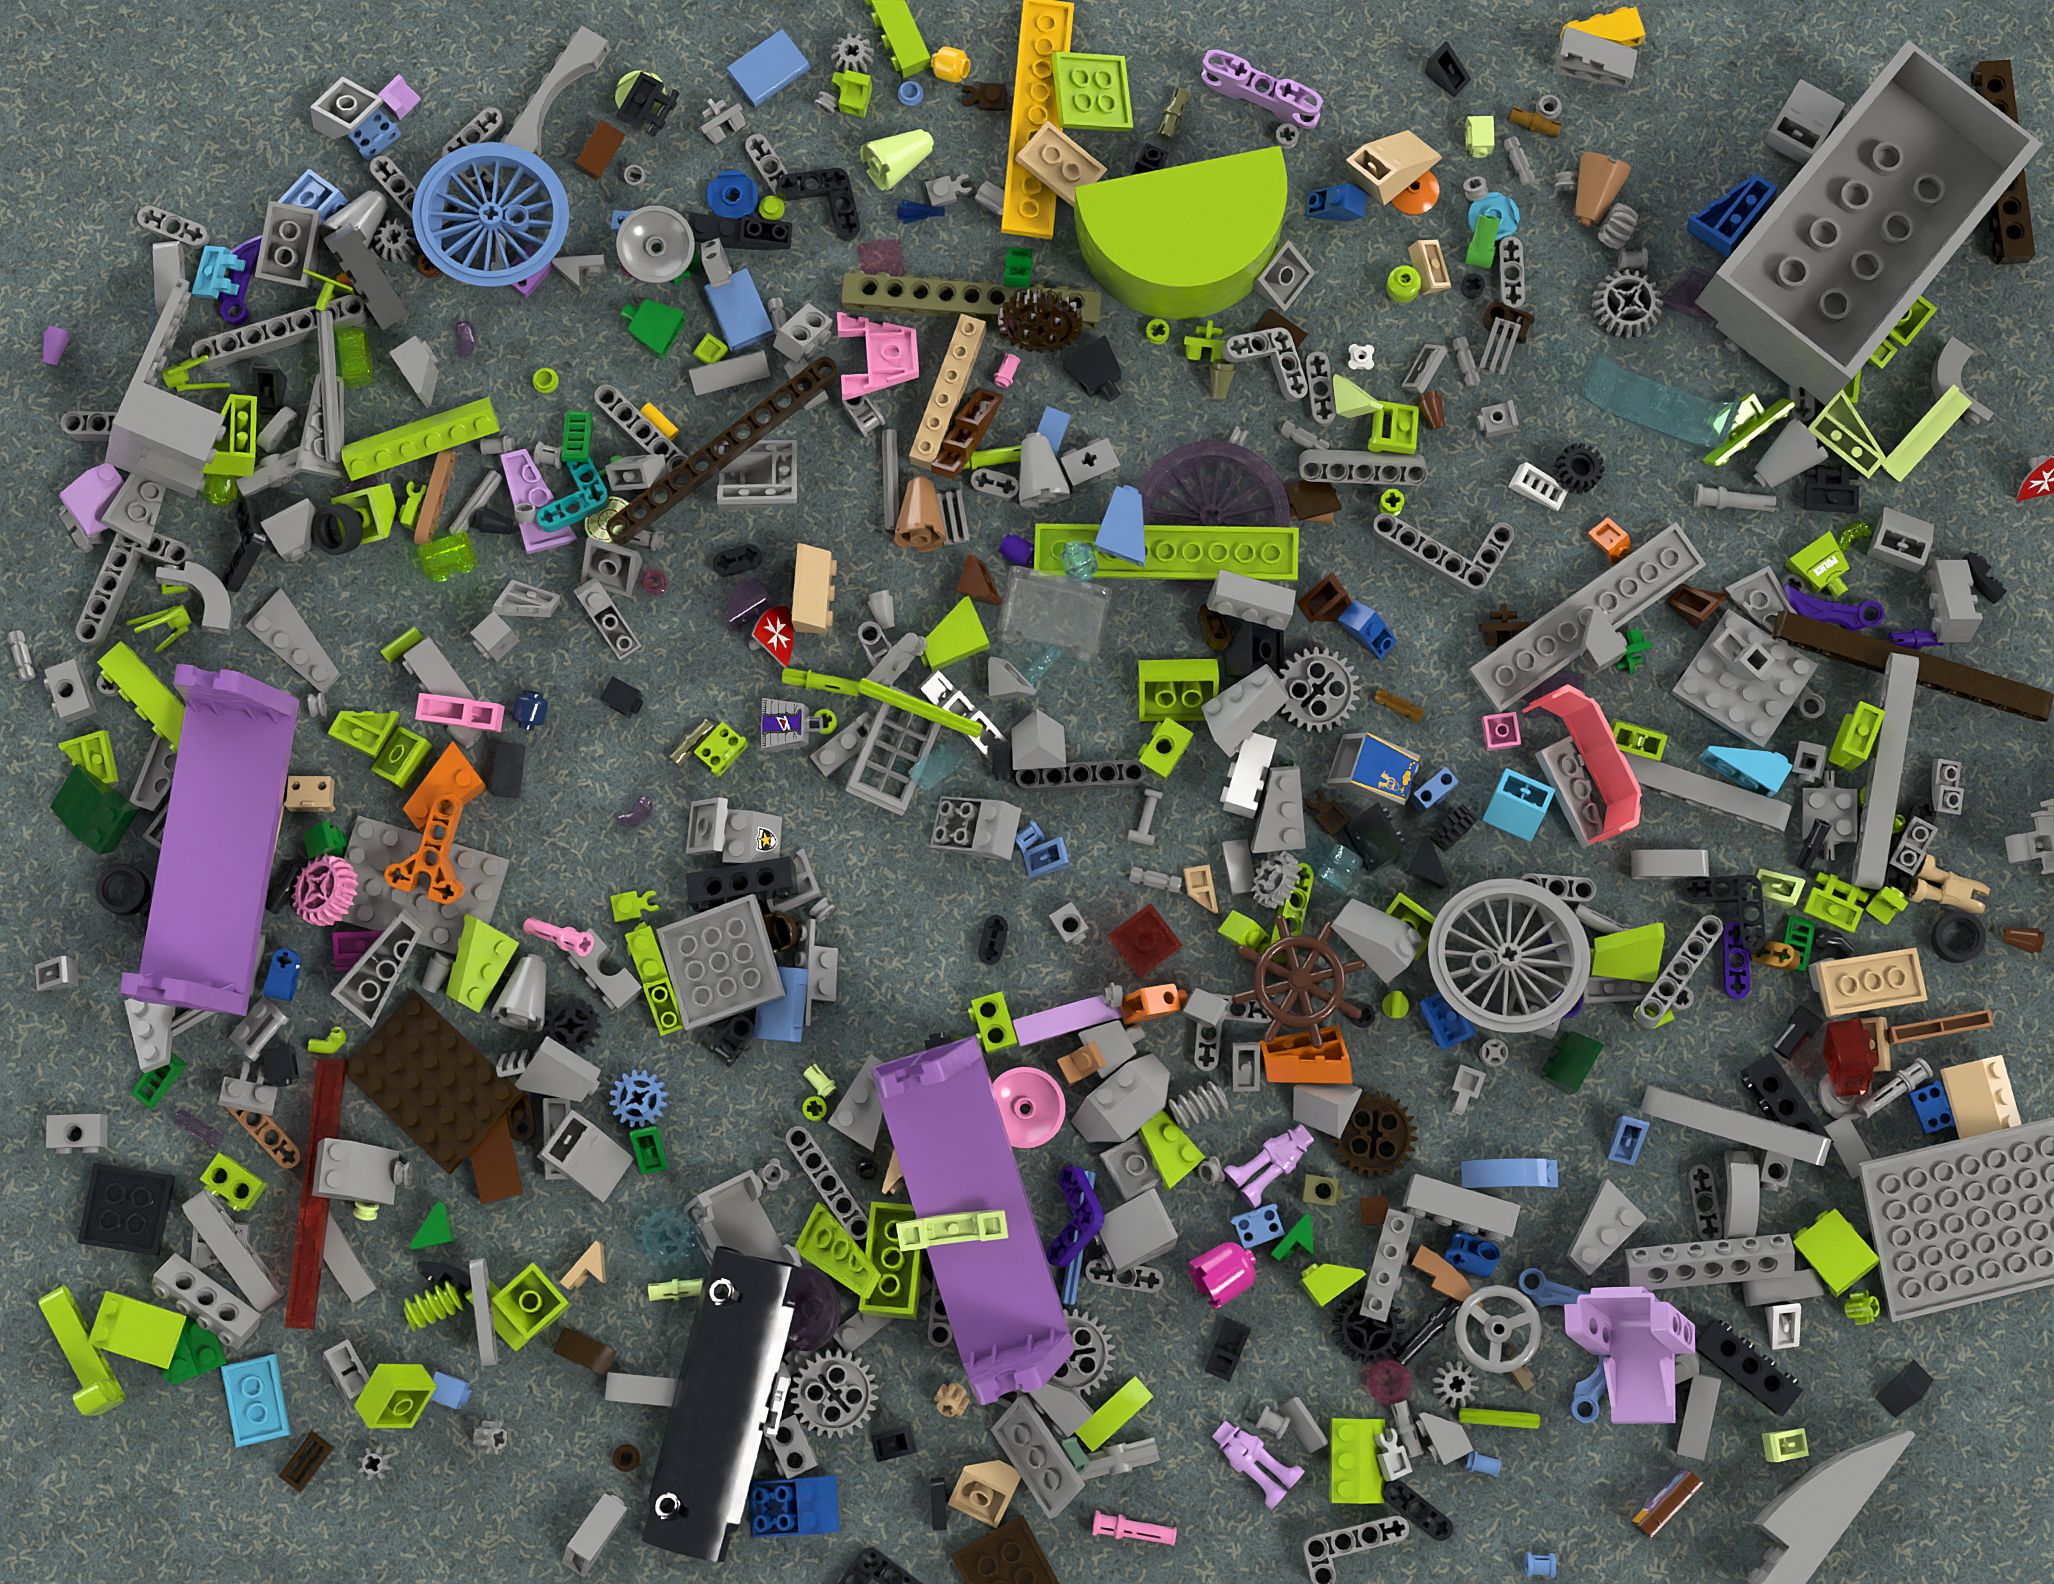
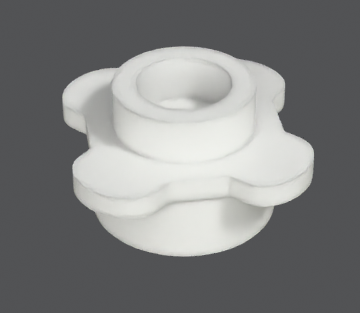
M1353 344L1349 347L1348 351L1351 357L1348 365L1351 369L1370 370L1373 368V346L1366 345L1361 347Z

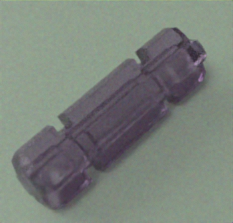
M179 1110L173 1119L174 1124L181 1128L185 1126L186 1131L203 1141L207 1139L206 1142L213 1147H217L222 1142L224 1137L222 1132L217 1129L211 1130L212 1126L195 1116L191 1118V1114L184 1110Z

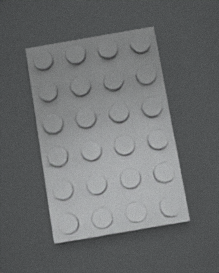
M358 815L344 856V860L353 867V871L357 874L355 880L359 885L354 891L358 895L353 897L352 902L354 905L348 907L349 914H342L341 921L369 930H385L405 908L425 925L416 944L457 955L459 946H457L459 937H462L465 924L463 921L465 913L488 925L490 924L510 860L452 843L448 857L456 878L464 884L465 893L460 900L443 904L427 898L431 885V876L426 871L421 873L417 889L411 892L394 888L385 881L384 874L388 866L405 861L419 851L423 834ZM430 850L428 860L432 864L437 862V855ZM400 870L396 871V874L399 875V879L406 878L404 877V875L400 874ZM451 886L445 887V890L449 891V896L454 895V892L450 890Z

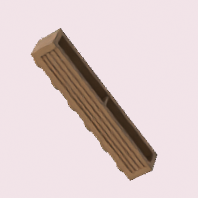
M1987 1009L1890 1027L1887 1031L1890 1044L1895 1045L1987 1028L1994 1024L1991 1011Z

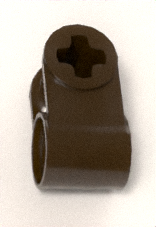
M1502 302L1490 304L1482 318L1484 327L1489 331L1492 330L1495 320L1490 317V313H1497L1501 319L1521 324L1515 342L1519 344L1526 343V334L1530 324H1533L1535 321L1534 316ZM1499 325L1496 333L1501 335L1504 326ZM1508 329L1506 335L1507 339H1511L1514 329Z

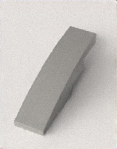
M935 670L918 687L919 691L934 706L982 724L983 728L978 738L960 733L993 763V744L1008 742V740L980 710L970 703L960 690L955 689L939 670Z

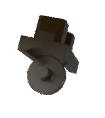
M1505 603L1500 604V611L1490 612V619H1500V623L1479 624V632H1483L1485 646H1499L1500 631H1509L1510 640L1529 627L1530 624L1529 622H1508V619H1517V611H1508L1507 604Z

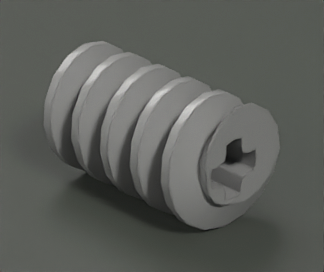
M1208 1081L1207 1091L1199 1085L1197 1087V1095L1191 1090L1187 1091V1100L1181 1094L1178 1095V1104L1172 1099L1168 1100L1169 1108L1179 1128L1180 1123L1187 1129L1190 1128L1189 1119L1199 1124L1200 1114L1209 1119V1110L1218 1115L1219 1105L1226 1111L1229 1110L1228 1102L1218 1081L1217 1086Z

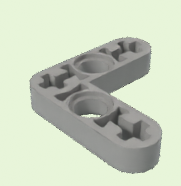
M492 107L483 110L443 147V157L452 150L455 151L462 148L459 143L460 141H463L465 146L487 143L504 125V119L500 111ZM487 117H496L497 123L493 124L490 122L488 124ZM481 124L483 128L485 127L487 133L484 134L478 125ZM478 132L480 139L476 143L467 142L466 138L469 133ZM484 166L477 167L479 168L480 179H483L488 186H492L494 184V176ZM465 171L460 173L459 176L482 198L476 176L470 178L465 175ZM498 182L497 199H498L499 196L501 195V186H500L499 182ZM487 191L485 192L487 200L491 202L492 193Z
M1273 328L1231 337L1222 345V355L1231 363L1270 356L1281 392L1286 400L1296 402L1307 394V382L1292 337L1286 329ZM1277 337V339H1281L1283 343L1281 344L1280 342H1276L1275 338ZM1252 339H1256L1261 343V351L1253 348ZM1244 345V349L1238 353L1231 350L1232 346L1233 348H1240ZM1282 359L1290 361L1292 365L1291 371L1283 368ZM1291 386H1293L1294 388L1297 387L1298 392H1296V390H1292Z
M1212 994L1228 1000L1226 1009L1229 1011L1224 1019L1226 1021L1268 1024L1272 1021L1268 1016L1266 1019L1261 1018L1260 1013H1252L1253 1018L1247 1017L1250 1011L1249 1002L1255 1003L1253 1009H1261L1256 999L1242 1003L1245 1006V1013L1237 1017L1230 1011V1006L1233 1003L1232 996ZM1197 1023L1194 1064L1200 1071L1210 1072L1217 1066L1219 1060L1222 1024L1213 1026L1216 1030V1037L1214 1039L1205 1040L1201 1036V1029L1204 1026ZM1199 1043L1216 1045V1049L1210 1048L1209 1057L1214 1058V1062H1210L1208 1067H1204L1203 1062L1198 1059L1204 1055L1205 1047L1199 1048Z

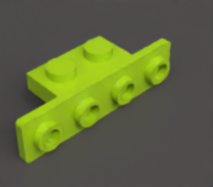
M1748 393L1709 423L1721 445L1703 458L1704 463L1712 466L1725 464L1730 459L1729 456L1734 452L1746 448L1750 444L1749 441L1767 432L1773 422L1785 418L1790 413L1789 410L1796 404L1793 400L1782 398L1764 411L1755 394Z

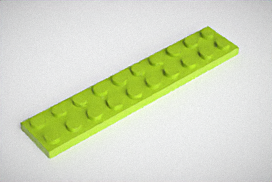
M1035 524L1034 577L1216 580L1219 571L1224 570L1259 581L1298 582L1299 528L1144 525L1146 565L1144 568L1095 550L1094 543L1101 525Z

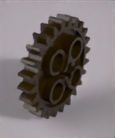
M1038 288L1037 293H1033L1028 289L1027 295L1018 292L1017 298L1010 296L1009 302H1003V308L999 309L998 326L1000 327V333L1004 334V339H1011V345L1019 343V349L1027 346L1029 347V352H1032L1035 348H1038L1040 353L1043 352L1044 348L1053 352V347L1056 346L1062 350L1063 343L1070 346L1071 339L1077 340L1078 334H1081L1083 316L1081 315V309L1077 308V302L1070 303V296L1062 299V292L1052 295L1051 289L1047 293H1042L1041 288Z
M1365 1091L1363 1100L1360 1097L1358 1098L1340 1139L1333 1138L1330 1140V1143L1338 1144V1148L1333 1153H1342L1343 1155L1339 1163L1349 1162L1348 1171L1356 1167L1357 1176H1360L1363 1171H1367V1178L1371 1179L1373 1172H1376L1378 1178L1381 1179L1383 1178V1170H1386L1391 1176L1393 1175L1392 1166L1401 1170L1403 1167L1400 1160L1410 1161L1406 1152H1415L1416 1150L1409 1144L1418 1140L1417 1137L1411 1136V1132L1417 1130V1127L1409 1126V1122L1414 1119V1116L1406 1117L1404 1115L1408 1110L1407 1106L1402 1109L1398 1108L1399 1098L1391 1103L1390 1094L1388 1093L1384 1099H1381L1379 1091H1376L1374 1098H1371L1368 1091ZM1377 1111L1376 1133L1380 1134V1137L1375 1139L1374 1158L1370 1159L1371 1137L1367 1136V1132H1370L1373 1128V1112ZM1357 1113H1364L1368 1117V1125L1366 1127L1356 1125L1354 1117ZM1384 1116H1391L1394 1119V1129L1386 1130L1383 1128L1381 1120ZM1359 1139L1365 1143L1366 1150L1363 1154H1357L1353 1151L1352 1142ZM1386 1142L1391 1145L1393 1152L1390 1157H1384L1380 1154L1379 1145Z

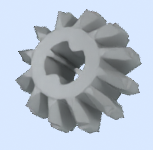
M849 32L846 40L839 37V45L832 46L834 54L831 55V60L833 63H836L835 69L837 71L843 70V74H845L846 70L857 73L860 70L866 74L868 71L867 66L873 65L871 57L874 55V49L870 48V41L868 39L862 41L860 34L852 38Z
M1617 203L1611 207L1599 228V240L1604 245L1618 250L1625 245L1634 232L1638 214L1631 207Z
M396 218L392 225L390 221L386 220L385 224L387 227L385 229L378 227L377 230L380 235L374 236V241L378 243L375 249L378 253H382L381 256L386 261L391 258L392 262L396 264L399 257H401L404 262H407L406 254L415 255L413 247L419 246L418 240L415 239V231L411 229V225L407 221L402 224L400 219ZM398 238L399 242L394 244V239Z
M1450 1361L1446 1362L1448 1372L1439 1367L1437 1372L1443 1376L1442 1379H1432L1434 1383H1441V1387L1433 1389L1434 1394L1444 1392L1439 1399L1441 1403H1444L1450 1397L1449 1407L1454 1408L1457 1399L1459 1405L1465 1407L1464 1396L1468 1400L1473 1401L1475 1397L1469 1391H1479V1386L1471 1385V1381H1476L1478 1375L1468 1376L1472 1370V1367L1469 1365L1462 1371V1361L1456 1362L1455 1370ZM1454 1376H1457L1456 1380L1461 1379L1462 1381L1458 1392H1455L1456 1389H1450L1449 1384L1453 1382L1452 1378Z

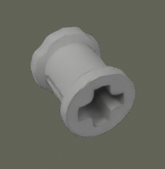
M1625 248L1619 249V271H1624L1625 269L1646 271L1648 264L1646 248H1642L1641 251H1626Z
M539 441L534 452V464L545 463L554 465L556 469H561L563 465L561 459L562 446H559V448L544 445V442Z
M1266 1405L1255 1427L1258 1429L1264 1428L1275 1434L1276 1438L1280 1440L1290 1422V1418L1287 1416L1283 1418L1270 1411V1407Z

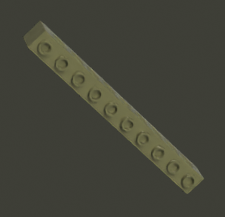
M854 270L851 273H844L841 303L843 310L953 319H959L961 314L982 321L998 322L999 309L1003 308V303L994 305L991 302L993 298L1001 297L1004 299V302H1009V297L1017 298L1018 292L1027 295L1028 289L1033 293H1037L1038 288H1041L1042 293H1047L1051 288H1045V286L1040 284H1032L1029 288L1010 287L994 284V282L988 280L973 283L962 278L947 281L936 276L921 279L911 274L895 277L885 272L869 275L863 271ZM1058 286L1056 289H1051L1052 295L1062 292V299L1070 296V303L1077 302L1081 305V315L1083 316L1082 329L1099 330L1102 292H1097L1091 288L1077 291L1071 290V288L1066 286ZM868 287L876 289V292L872 295L863 293ZM893 289H898L902 293L898 297H891L889 292ZM919 291L927 293V296L923 299L914 297L915 293ZM944 293H950L953 295V298L949 301H943L940 299V296ZM969 295H975L979 298L975 303H969L965 299Z

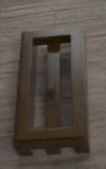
M311 1431L278 1477L301 1493L335 1447L326 1442L316 1432ZM312 1441H316L315 1447L292 1478H290L288 1474ZM321 1447H324L325 1450L322 1452L320 1457L317 1459V1461L314 1463V1465L302 1479L300 1484H298L296 1482L298 1478L301 1476V1474L304 1472V1470L316 1456Z

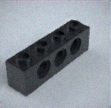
M790 856L686 873L688 903L698 913L751 894L756 895L758 904H762L765 900L769 899L787 900L791 896L798 895L796 865ZM773 878V882L769 886H763L767 879ZM747 883L745 889L737 890L740 884ZM722 887L718 894L712 895V891L715 888Z
M1772 1052L1765 1054L1740 1071L1743 1076L1740 1078L1741 1082L1748 1091L1753 1090L1758 1097V1100H1756L1758 1107L1764 1114L1769 1113L1774 1122L1794 1128L1796 1124H1801L1806 1131L1830 1138L1831 1144L1834 1143ZM1765 1079H1770L1774 1083V1091L1772 1093L1767 1092L1763 1088V1081ZM1781 1101H1785L1790 1106L1788 1115H1783L1779 1111V1103Z
M1710 1320L1696 1338L1695 1350L1777 1416H1784L1803 1391L1797 1386L1799 1381L1788 1372H1785L1783 1375L1775 1368L1777 1363L1764 1354L1761 1357L1753 1351L1755 1346L1744 1337L1738 1339L1731 1333L1733 1328L1723 1320H1719V1322ZM1724 1341H1728L1732 1345V1352L1729 1356H1724L1720 1351V1346ZM1746 1358L1751 1359L1754 1363V1369L1749 1374L1744 1372L1742 1368V1363ZM1768 1376H1772L1776 1381V1386L1772 1391H1768L1764 1386V1381Z

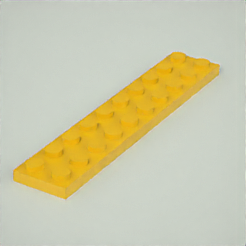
M1023 0L1001 233L1051 240L1053 237L1057 194L1018 163L1015 158L1047 121L1061 132L1063 131V128H1060L1051 55L1055 51L1070 52L1074 3L1055 0Z

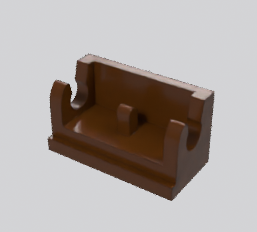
M601 120L575 162V169L596 181L598 178L600 179L626 134Z

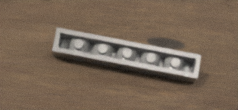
M1789 1233L1625 1249V1274L1628 1287L1643 1286L1646 1290L1794 1276L1795 1251Z

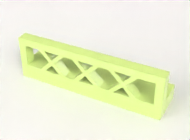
M1953 384L1884 460L1880 467L1900 483L1972 402L1960 393L1959 388Z

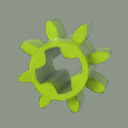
M1868 1290L1850 1293V1298L1845 1301V1313L1849 1319H1855L1856 1325L1874 1322V1317H1877L1879 1314V1302L1876 1297L1869 1296Z

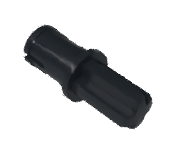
M1819 818L1815 819L1808 837L1803 840L1804 846L1795 863L1798 868L1804 871L1811 868L1818 852L1824 848L1822 844L1832 826L1829 822Z
M290 863L280 882L275 883L277 887L265 905L266 910L276 915L280 913L289 896L294 894L292 886L298 882L296 876L302 874L300 867Z

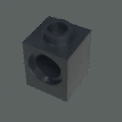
M613 676L600 697V701L604 705L628 718H631L633 713L637 714L644 702L641 699L643 695L638 689Z
M285 1045L262 1050L267 1082L276 1083V1087L292 1085V1080L300 1079L295 1047Z

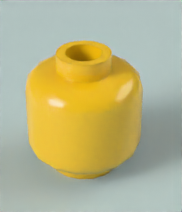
M945 46L938 53L933 54L931 67L934 68V74L938 79L958 83L967 77L970 70V59L967 58V54L963 50Z

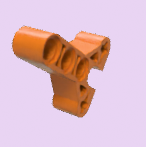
M448 794L435 799L419 851L405 861L392 864L386 868L384 877L388 885L406 892L415 891L421 873L426 871L431 876V885L427 895L428 899L449 904L463 897L465 893L464 884L456 878L448 857L463 809L462 800L458 796ZM445 800H449L452 803L453 810L450 814L446 813L443 809ZM438 825L442 826L445 830L443 839L436 836L435 829ZM430 850L437 855V862L435 864L430 863L428 860ZM400 870V874L404 875V877L406 878L399 879V875L396 874V871ZM451 886L450 890L454 892V895L449 896V891L445 890V887Z

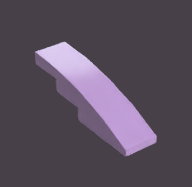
M1103 995L1022 1017L1011 1021L1018 1047L1091 1028L1098 1024L1123 1018L1120 1007L1110 1009L1108 1004L1103 1003Z

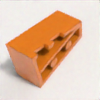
M452 741L403 807V810L416 828L424 834L435 799L443 795L455 794L462 800L464 806L486 790L488 786L461 749ZM445 800L443 809L448 814L452 812L453 806L449 800Z
M1335 1025L1319 1029L1323 1040V1047L1320 1049L1313 1047L1309 1031L1276 1037L1271 1043H1266L1264 1040L1259 1041L1262 1064L1267 1081L1287 1083H1352L1350 1059L1339 1026Z

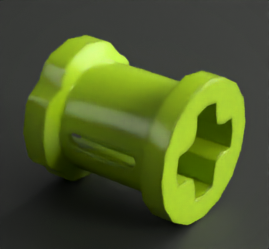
M1397 489L1386 490L1379 502L1380 512L1388 513L1395 517L1400 514L1405 500L1403 494ZM1388 499H1392L1393 503H1396L1395 507H1391L1390 503H1387Z

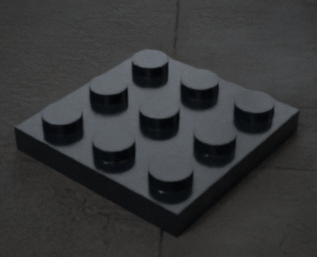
M94 1163L77 1243L160 1256L175 1176Z

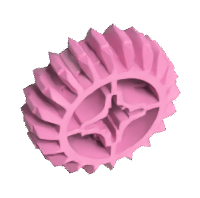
M325 854V856H317L315 860H309L308 867H302V874L296 876L298 879L297 884L292 886L296 890L291 896L295 900L293 907L296 908L297 914L310 924L317 926L333 925L335 921L342 920V914H349L348 907L354 905L352 899L358 895L354 890L359 885L355 880L357 874L353 871V867L340 857Z

